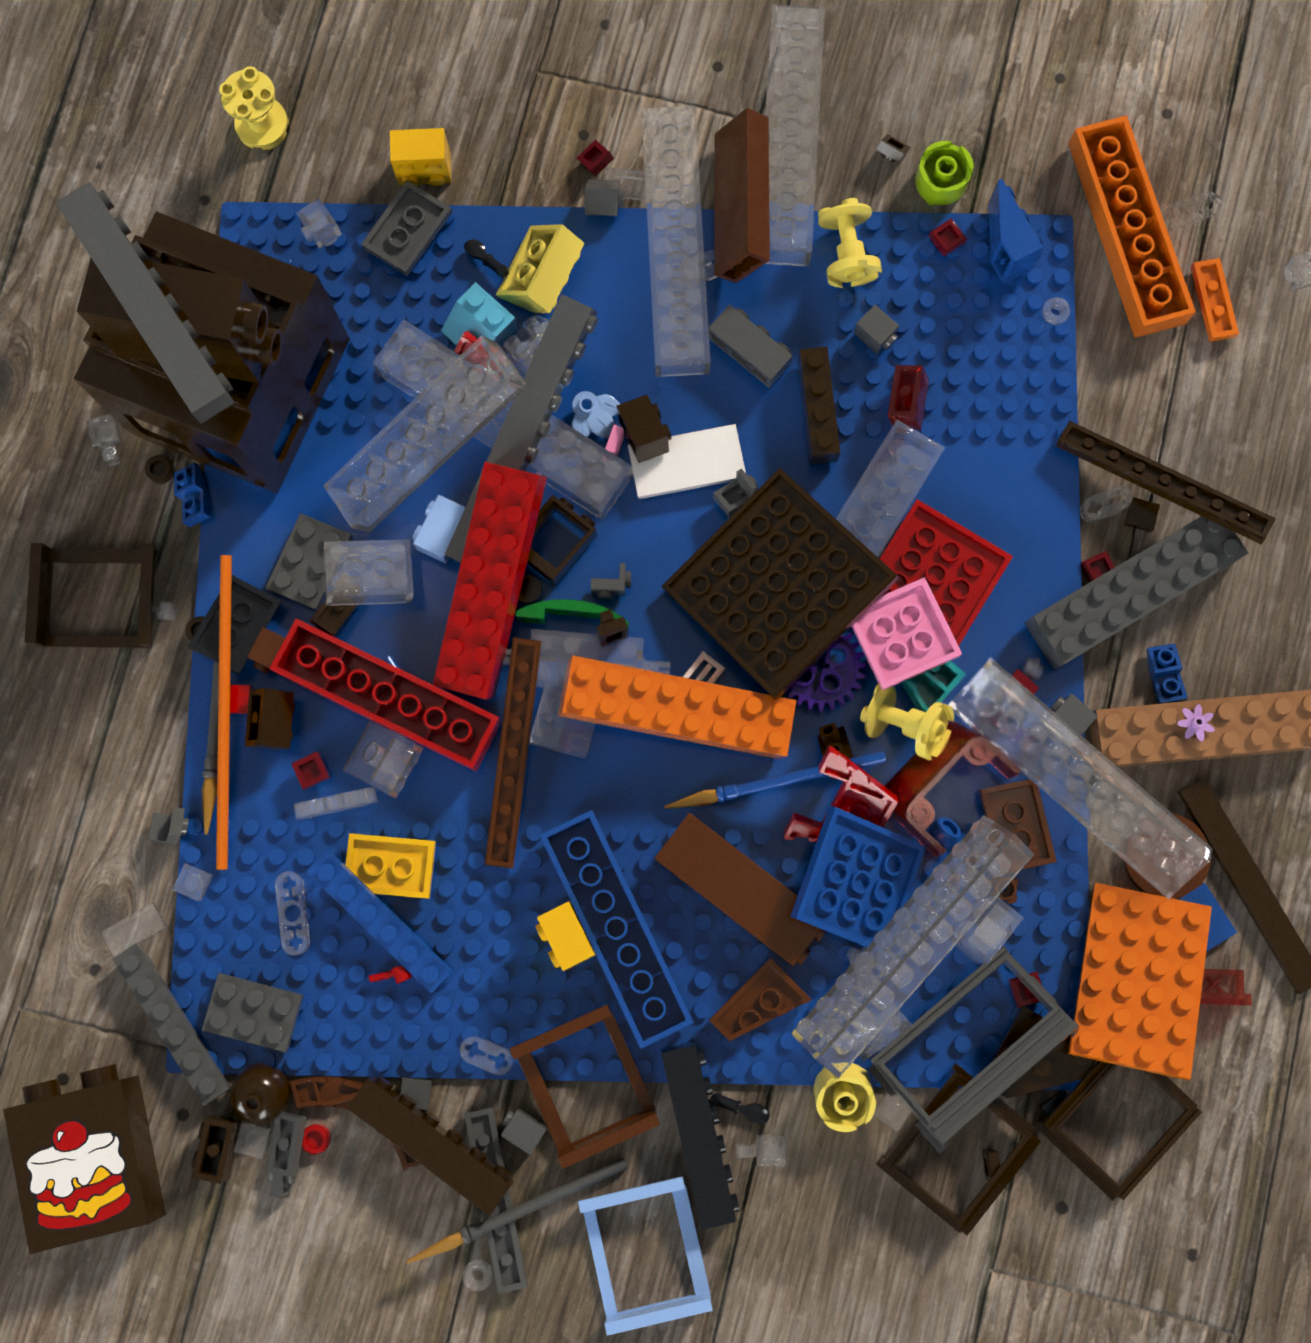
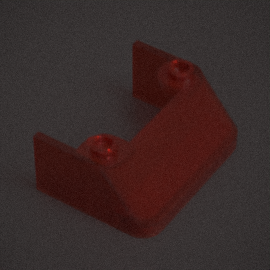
M952 721L948 722L947 729L951 730L948 743L937 758L931 756L932 760H927L915 753L885 785L886 788L898 797V804L891 816L922 845L926 846V849L935 857L943 855L947 850L926 831L934 821L935 810L924 796L962 756L975 766H983L990 762L1008 780L1021 772L988 739Z

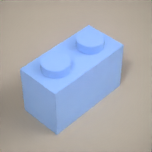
M438 495L435 501L432 500L429 503L425 512L427 518L423 525H418L412 539L414 540L415 548L447 564L450 557L444 554L465 507Z

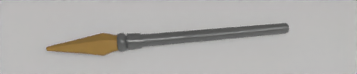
M215 662L213 666L207 755L203 769L205 771L202 773L204 782L201 790L205 835L209 831L217 796L219 664Z
M624 1158L619 1159L480 1223L476 1222L468 1225V1228L461 1227L460 1232L443 1238L406 1260V1263H412L452 1250L463 1243L468 1245L471 1243V1240L474 1241L484 1236L487 1232L627 1170V1163Z

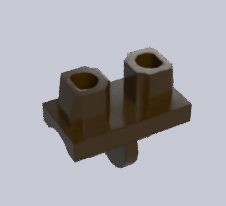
M830 723L819 728L820 735L817 737L822 756L825 755L828 747L832 746L848 759L854 758L844 726L837 728L835 723Z

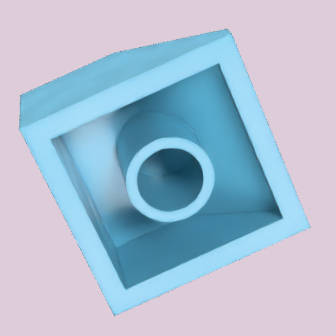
M475 282L456 301L441 332L457 346L462 334L468 331L497 351L518 330L515 317Z

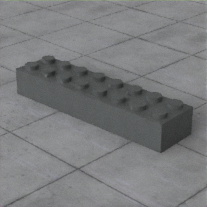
M1201 516L1025 621L1024 624L1053 670L1249 553L1234 531Z

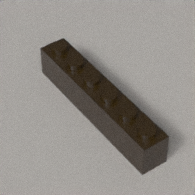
M375 1076L368 1078L347 1109L490 1216L514 1183L510 1179L511 1173L501 1165L497 1164L494 1167L486 1161L487 1155L474 1146L470 1149L462 1142L464 1138L452 1129L447 1131L439 1125L440 1120L428 1111L423 1113L415 1107L417 1103L406 1094L400 1096L393 1091V1084L381 1076L378 1078Z

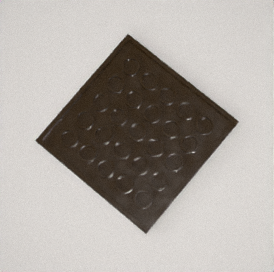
M779 468L661 587L777 701L899 577Z

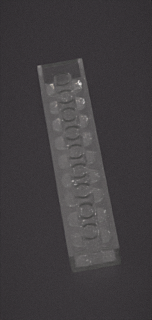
M772 4L765 116L768 117L770 261L765 264L808 267L810 265L814 224L825 19L824 7Z
M695 106L641 108L655 377L710 374L711 361Z
M406 320L401 322L372 362L379 376L490 448L493 447L517 394L516 391ZM551 415L548 421L551 423L550 429L545 438L540 439L537 445L539 449L537 458L533 464L529 463L526 471L546 476L547 485L603 520L633 477V466Z
M991 657L948 704L953 708L955 715L1167 899H1170L1210 862L1213 848Z
M983 815L972 825L971 830L952 848V851L942 863L934 868L932 874L914 891L913 896L894 914V917L883 930L876 934L874 940L856 957L854 963L846 972L838 977L832 988L817 1001L816 1006L797 1024V1027L791 1034L819 1063L839 1078L1035 854L1013 832Z

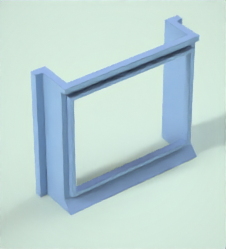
M683 1176L578 1201L580 1213H584L606 1314L604 1324L607 1336L713 1311L711 1292L686 1182ZM672 1192L695 1294L618 1312L596 1210Z

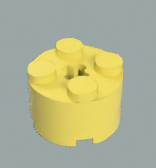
M851 1062L826 1063L817 1075L813 1088L818 1114L824 1120V1123L833 1130L840 1132L857 1130L858 1126L863 1123L867 1124L872 1119L876 1109V1099L870 1077L865 1069Z

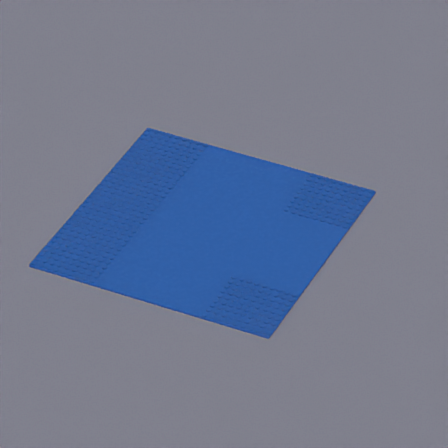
M224 202L222 204L219 236L318 275L350 340L278 494L205 465L204 480L209 496L211 517L202 521L200 528L195 617H205L220 593V555H232V575L281 601L279 608L266 629L286 638L295 619L317 628L310 623V619L316 613V610L266 589V585L301 513L350 533L353 536L323 602L343 576L367 593L335 635V638L381 660L392 656L401 670L433 685L461 563L449 558L447 564L418 551L413 544V534L418 525H423L427 518L425 515L426 509L432 500H436L438 495L466 507L483 470L484 462L488 459L555 310L554 307L550 313H533L496 296L504 278L497 276V273L484 266L483 261L469 256L464 249V244L472 239L480 241L484 245L487 255L492 254L496 260L506 265L509 269L530 226L563 224L584 242V246L578 261L574 264L569 274L568 282L563 286L557 298V303L561 294L591 307L598 312L596 315L598 323L593 333H588L584 342L586 344L585 352L580 360L576 359L572 368L574 370L572 381L568 386H564L560 395L562 397L561 405L556 412H552L548 421L551 423L550 429L545 438L540 439L537 445L539 449L537 458L533 464L529 463L526 472L547 477L540 509L552 495L559 500L563 497L574 506L573 511L580 517L585 514L594 521L597 536L556 586L528 564L526 565L524 576H534L541 583L542 595L536 603L558 599L586 601L612 610L629 622L628 638L601 647L597 638V626L600 625V619L547 614L546 625L518 622L516 611L528 606L518 601L496 696L485 700L438 687L498 716L503 721L513 637L542 641L514 868L485 865L502 723L478 771L475 772L275 674L271 670L268 674L263 673L253 667L255 662L248 659L240 675L230 671V684L251 685L253 690L268 688L293 692L295 704L291 728L293 737L290 742V749L274 751L245 747L247 714H230L228 869L217 870V796L209 831L205 835L201 793L204 782L202 773L205 771L203 769L207 755L214 662L194 651L192 652L182 806L185 809L184 818H188L189 821L186 835H181L171 993L222 1074H239L240 1071L249 1065L266 1063V1066H271L274 1069L277 1067L284 1075L527 1080L518 1059H513L510 1052L511 1047L607 1004L612 1009L643 1082L668 1083L661 1049L695 1041L696 1048H702L706 1065L701 1066L703 1078L709 1076L711 1084L814 1086L817 1075L826 1063L845 1061L857 1064L865 1069L870 1077L872 1087H882L868 1071L872 1066L871 1059L1003 946L1028 973L1038 972L1042 986L1057 1001V1004L1072 1020L1074 1019L1089 917L1085 732L1073 741L1047 718L1053 712L1049 709L1050 706L1060 696L1065 698L1073 694L1084 704L1083 653L1053 670L1024 624L1025 621L1082 587L1079 457L1056 447L1057 441L1069 421L1078 424L1073 218L1070 215L1027 214L1033 231L1038 232L1042 238L1043 249L1032 270L1003 284L990 262L988 214L872 212L871 217L866 222L855 226L857 240L862 241L864 244L865 255H873L880 259L882 273L878 272V278L870 283L851 287V282L842 283L843 288L831 286L828 283L826 273L827 268L838 260L836 247L841 244L839 230L820 227L818 224V211L769 210L770 261L739 282L733 283L714 275V209L619 208L618 216L585 215V207L448 205L452 208L453 213L409 275L406 276L364 250L361 245L389 204ZM952 218L967 238V241L943 257L928 235L932 230ZM476 282L515 317L518 330L497 350L498 353L512 361L498 386L474 370L482 410L467 413V409L477 407L470 368L457 369V365L464 363L452 355L456 345L441 332V329L456 301ZM729 304L735 309H742L749 316V320L753 324L764 327L769 332L770 338L777 343L785 344L790 349L791 355H793L791 365L770 389L708 339V328ZM874 305L878 306L899 325L896 333L898 337L891 348L888 350L883 348L878 354L854 334L856 323ZM325 339L305 380V388L308 392H310L328 354L329 346ZM827 346L841 453L837 462L810 465L797 359L800 349ZM464 383L466 384L467 393L464 392ZM589 391L596 396L607 394L615 398L620 404L648 395L651 403L657 404L661 414L660 421L662 425L667 424L671 436L736 424L746 474L751 475L755 479L758 489L781 468L879 559L916 499L1013 556L961 641L959 648L962 655L951 660L966 675L941 702L953 708L954 722L948 720L947 729L951 730V735L944 750L937 758L931 756L932 760H927L919 757L915 751L916 740L903 735L902 728L892 724H888L884 732L877 738H869L866 735L865 723L860 721V715L866 705L869 706L878 681L865 655L858 660L866 664L865 669L858 671L865 675V679L856 680L861 688L859 691L851 689L855 696L852 700L844 696L845 705L843 707L834 702L835 708L833 711H830L828 706L824 705L823 711L819 713L817 705H813L810 711H807L806 702H803L799 707L795 706L788 756L781 759L558 716L567 664L572 655L683 677L704 651L725 667L724 672L714 684L770 695L661 587L729 519L713 499V492L731 482L638 499L628 451L629 443L626 436L617 459L614 461L605 458V447L609 438H602L591 432L587 438L581 441L573 432L572 420L575 413L572 409V401L578 393ZM588 400L582 401V407L586 410L590 409V402ZM294 406L273 448V454L277 459L298 417V411ZM618 415L612 416L614 425L620 426ZM206 447L214 457L241 468L233 458ZM555 512L534 536L531 549L557 568L585 534ZM620 563H626V571H631V588H625V596H614L611 600L597 599V595H592L591 578L619 579ZM852 627L843 634V636L850 633L853 634L850 640L851 644L859 642ZM861 645L855 650L856 652H863ZM834 650L830 652V658L833 662L841 663L844 661V655L840 651ZM826 652L815 665L817 666V671L812 685L813 690H817L820 674L825 668L823 667V661ZM704 660L690 679L695 680L708 662ZM713 667L702 681L707 682L717 669ZM1017 669L1039 687L1035 694L1026 701H1023L1004 683ZM806 671L798 681L801 683L809 682V673ZM827 677L823 679L826 689L834 690L837 688L838 684L834 678ZM902 684L895 685V708L906 712L915 708ZM788 689L781 697L787 698L790 690ZM795 696V697L792 698V699H793V700H796V705H797L798 698ZM835 723L837 728L844 726L854 758L881 751L885 752L886 763L861 768L898 797V804L884 828L924 845L926 849L889 956L826 931L819 941L813 939L807 948L811 952L801 965L796 962L794 966H791L656 862L654 858L690 812L798 896L816 842H810L808 838L794 837V840H786L783 837V832L793 813L822 822L843 781L825 776L742 795L739 798L726 800L724 803L718 801L708 806L665 809L664 806L703 790H716L718 786L739 785L817 767L823 758L817 737L820 735L819 728ZM314 752H319L331 778L307 790H303L291 763ZM1036 778L1057 862L999 874L1001 877L1013 875L1018 879L1017 901L1013 904L1000 900L994 903L988 897L992 886L989 879L992 875L998 874L979 790ZM590 810L593 811L694 1022L640 1049L597 956L566 971H562L561 967L555 968L548 954L552 948L548 940L545 942L541 940L535 925L539 924L538 916L568 901L571 902L540 834ZM940 817L953 820L961 831V837L949 848L936 845L928 835L929 829ZM349 833L436 841L430 899L375 894L453 970L432 994L413 975L412 978L398 985L394 977L370 982L369 975L387 972L397 966H401V964L307 873L328 850L345 865ZM1002 886L1001 891L1005 892L1006 888ZM771 958L812 1000L729 1041L709 1019ZM1002 964L885 1064V1066L903 1087L941 1088L951 1076L948 1071L954 1063L958 1064L972 1077L978 1075L990 1064L1020 1008L1016 1007L1008 979L1016 976L1005 964ZM218 973L304 994L288 1052L202 1031ZM1041 1002L1025 1006L1043 1018L1049 1013ZM603 1020L531 1052L543 1080L630 1082ZM167 1048V1072L183 1073ZM1081 1079L1042 1090L1072 1091Z

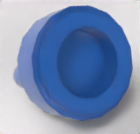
M940 817L929 829L928 835L936 845L949 848L961 837V831L953 820Z

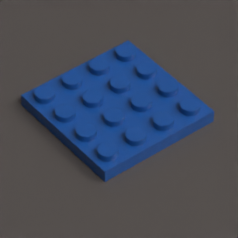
M829 806L790 917L889 956L926 846L842 809Z

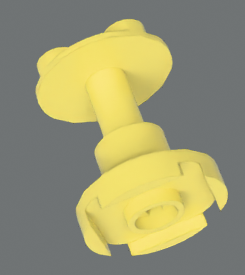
M251 66L230 75L221 84L219 91L224 109L234 118L235 130L240 140L250 148L256 147L262 148V150H269L278 146L287 135L286 129L289 125V120L282 105L275 100V88L270 78Z
M848 198L842 201V205L832 208L827 207L818 211L819 226L824 229L839 230L841 244L836 247L838 260L833 262L826 271L828 283L834 287L843 288L842 283L851 282V287L861 286L876 280L878 272L882 273L880 259L873 255H865L863 242L857 240L855 226L866 222L872 215L871 207L858 203L857 198Z
M878 683L869 706L866 705L860 715V721L865 723L866 735L869 738H877L884 732L888 724H892L902 728L903 735L916 740L915 751L919 757L927 760H932L931 756L937 758L944 750L951 735V730H948L947 726L948 720L954 722L953 708L937 702L929 707L926 712L915 708L906 712L895 708V687L892 686L882 691Z

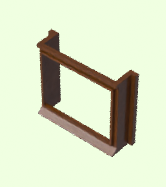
M606 1004L510 1048L513 1059H518L557 1147L558 1161L562 1169L660 1125L657 1111L610 1005ZM603 1020L642 1107V1111L571 1143L531 1052Z

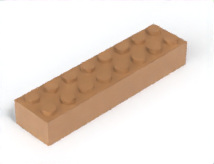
M1311 690L1098 709L1093 711L1098 717L1089 726L1095 770L1311 750ZM1200 704L1202 715L1213 713L1212 719L1206 723L1213 726L1215 731H1204V741L1202 742L1198 740L1195 733L1186 739L1184 735L1188 727L1177 725L1178 721L1187 719L1182 712L1183 708H1187L1194 713L1196 705Z

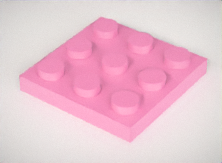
M925 577L881 596L851 626L882 691L962 655Z

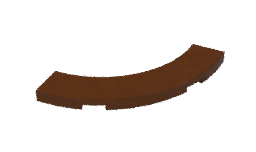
M336 1076L305 1077L289 1081L296 1110L309 1107H337L348 1110L347 1107L364 1085V1083ZM390 1141L401 1161L403 1170L421 1166L420 1163Z

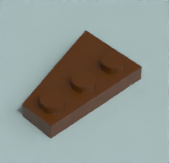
M769 958L709 1021L731 1041L812 999Z

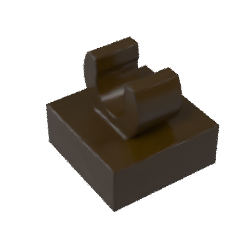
M611 610L600 613L601 625L597 626V638L601 647L628 638V626L624 617L614 619Z

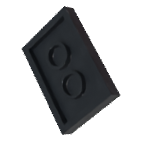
M232 575L230 671L240 675L249 659L247 656L263 627H268L281 601ZM220 593L188 645L190 650L219 664Z

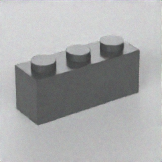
M729 304L708 328V339L769 389L791 365L793 355H791L790 349L785 344L777 343L770 338L769 332L761 325L756 326L749 320V316L740 308L735 309Z

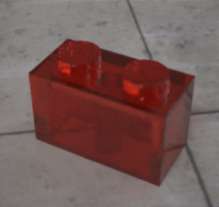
M923 365L895 366L888 418L894 430H922L929 379Z

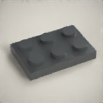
M406 181L362 242V248L408 276L453 213L452 208L409 181Z
M300 513L266 585V589L317 611L326 596L353 536L350 533Z
M218 973L202 1031L288 1052L304 994Z

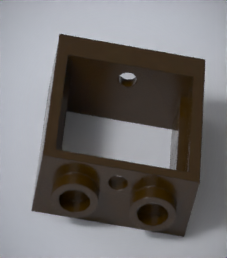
M552 495L539 510L533 538L555 512L585 534L557 568L530 548L527 564L556 586L596 538L597 532L596 528H594L596 524L585 514L580 517L573 511L574 506L563 497L559 500Z

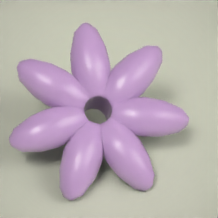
M1200 704L1196 705L1194 713L1187 708L1182 709L1187 719L1178 721L1177 725L1188 727L1184 735L1186 739L1195 733L1198 740L1202 742L1204 741V731H1215L1213 726L1206 723L1212 719L1213 713L1202 715Z

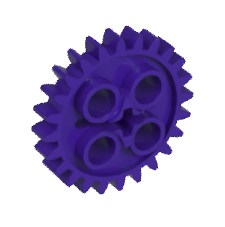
M853 634L842 635L827 650L823 661V667L825 668L820 674L817 690H813L812 685L817 671V666L815 665L819 659L807 670L810 675L809 682L801 683L797 680L789 688L790 693L787 698L792 699L796 696L798 698L797 707L806 702L807 711H810L813 705H817L819 713L823 711L824 705H827L830 711H833L835 708L834 702L843 707L845 705L844 696L850 700L855 697L851 689L860 690L861 686L856 680H864L865 675L858 671L865 669L866 664L858 661L865 654L864 652L855 651L860 643L855 642L851 644L850 640ZM834 650L840 651L844 655V661L841 663L833 662L830 658V652ZM827 677L834 678L838 684L837 688L834 690L826 689L823 679Z

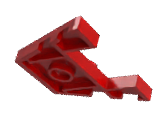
M829 746L818 766L819 773L843 781L830 806L842 809L884 828L898 804L897 795L837 749ZM793 813L783 832L784 839L794 840V837L808 838L810 842H817L826 814L822 822Z

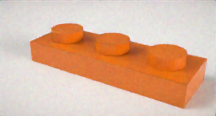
M1220 258L1194 262L1191 265V271L1209 342L1235 338L1239 331Z

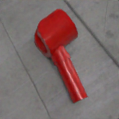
M401 965L387 972L369 975V981L376 982L394 977L398 985L412 978V975Z

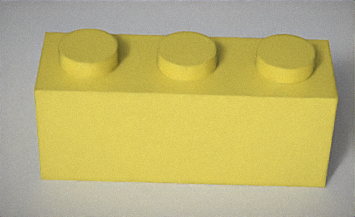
M563 224L530 226L508 269L509 274L504 277L496 296L533 313H550L556 306L557 298L563 286L568 282L569 274L574 264L580 257L584 242Z

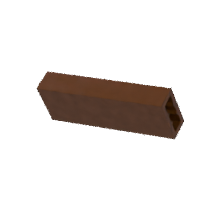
M749 108L743 110L714 134V275L733 283L739 282L770 261L769 122L767 116Z
M690 812L654 858L656 862L791 966H794L796 962L801 965L811 952L807 947L812 940L819 941L826 932L790 917L797 895Z

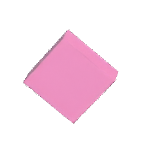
M613 426L605 447V458L614 461L617 459L625 437L623 427Z

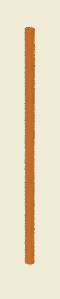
M220 555L217 870L228 869L232 555Z

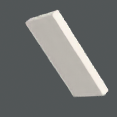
M736 424L671 436L672 439L668 441V453L638 463L628 444L638 499L732 482L736 480V471L739 469H743L746 473Z

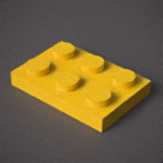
M349 833L345 866L374 894L430 899L436 841Z

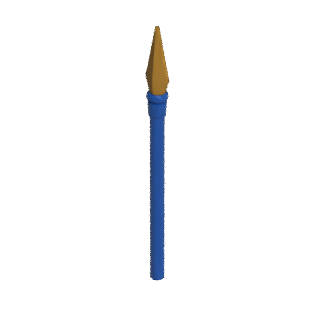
M884 751L850 759L860 768L887 762ZM818 766L739 785L718 786L716 790H703L665 805L664 808L708 806L718 801L724 803L726 800L739 798L742 795L828 775L819 773Z

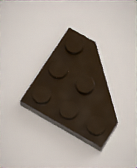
M1025 1006L1021 1007L991 1062L1043 1017ZM1070 1034L1001 1095L1005 1098H1011L1080 1080L1091 1070L1096 1060L1068 1054Z

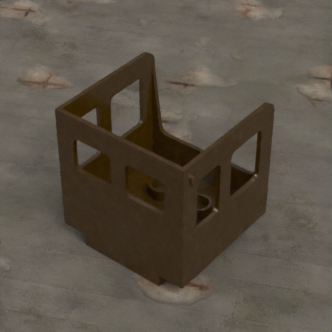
M156 211L144 237L135 235L131 244L135 241L139 243L148 257L146 261L245 279L258 302L267 307L268 318L274 328L281 330L282 348L279 360L275 366L264 364L260 384L227 378L233 388L228 393L235 403L203 423H200L190 412L161 365L118 357L91 327H89L83 339L89 348L75 374L74 380L125 430L133 435L278 494L350 338L318 275ZM325 339L329 346L328 354L310 392H308L305 388V380ZM294 406L298 411V417L277 459L273 454V448ZM134 418L176 435L183 444L143 428ZM205 447L233 458L241 468L214 457Z

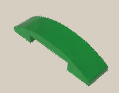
M558 599L525 606L516 611V618L518 622L546 625L547 614L601 619L600 613L609 609L586 601ZM611 610V612H612V614H613V616H614V619H618V618H621V617H622V616H620L619 614H617V613H615L614 611ZM625 619L629 633V622Z

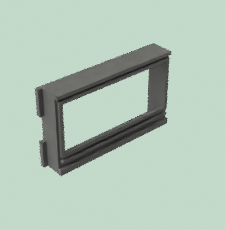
M1003 946L871 1059L872 1066L868 1071L891 1098L897 1094L919 1120L915 1126L940 1154L949 1146V1139L1070 1034L1073 1037L1076 1036L1079 1025L1063 1011L1049 992L1033 976H1030ZM1002 964H1005L1043 1004L1049 1013L929 1116L885 1064Z

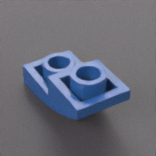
M194 462L174 472V495L182 500V523L192 527L210 518L211 509L208 491L199 465Z
M1175 643L1147 648L1148 667L1157 704L1187 701V693L1180 674L1183 668Z

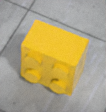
M444 128L390 130V161L398 185H404L406 181L415 186L418 184L441 186L444 183H452L451 153Z
M568 901L537 917L539 924L535 925L536 930L542 941L548 940L552 948L548 954L555 968L561 967L562 971H566L596 956L571 902Z

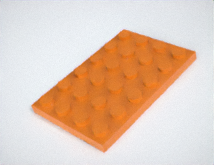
M1094 883L1073 1019L1079 1025L1076 1036L1073 1037L1071 1035L1068 1054L1183 1080L1191 1079L1212 906Z

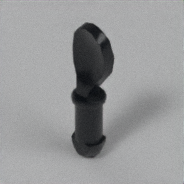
M472 239L464 244V249L469 256L483 261V265L497 273V276L502 278L508 276V267L496 260L492 254L487 255L485 247L480 241Z
M714 1093L710 1097V1102L713 1106L735 1112L734 1114L736 1115L738 1112L742 1113L753 1123L763 1124L770 1118L768 1109L761 1104L751 1103L742 1105L741 1100L736 1101L722 1096L720 1093Z

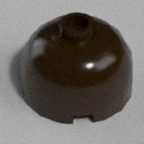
M257 1063L247 1066L236 1076L231 1084L229 1101L231 1109L239 1119L249 1124L261 1125L269 1123L282 1113L288 1103L291 1090L288 1079L280 1069L266 1066V1063Z

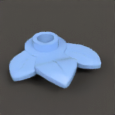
M589 391L578 393L572 401V409L575 413L572 420L573 432L581 441L587 438L591 432L599 437L609 438L614 426L612 416L617 415L616 405L620 403L607 394L596 396ZM583 400L590 402V409L586 410L582 407Z

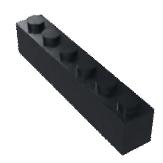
M695 1041L661 1049V1056L701 1229L704 1230L736 1222L735 1212H739L740 1207L736 1193L730 1194L728 1183L733 1182L730 1165H724L721 1156L722 1153L727 1152L723 1135L717 1136L714 1124L720 1123L716 1106L710 1107L708 1095L713 1094L709 1076L703 1078L701 1066L706 1065L703 1049H697Z

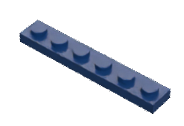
M330 850L326 851L307 871L431 994L453 972L439 956Z

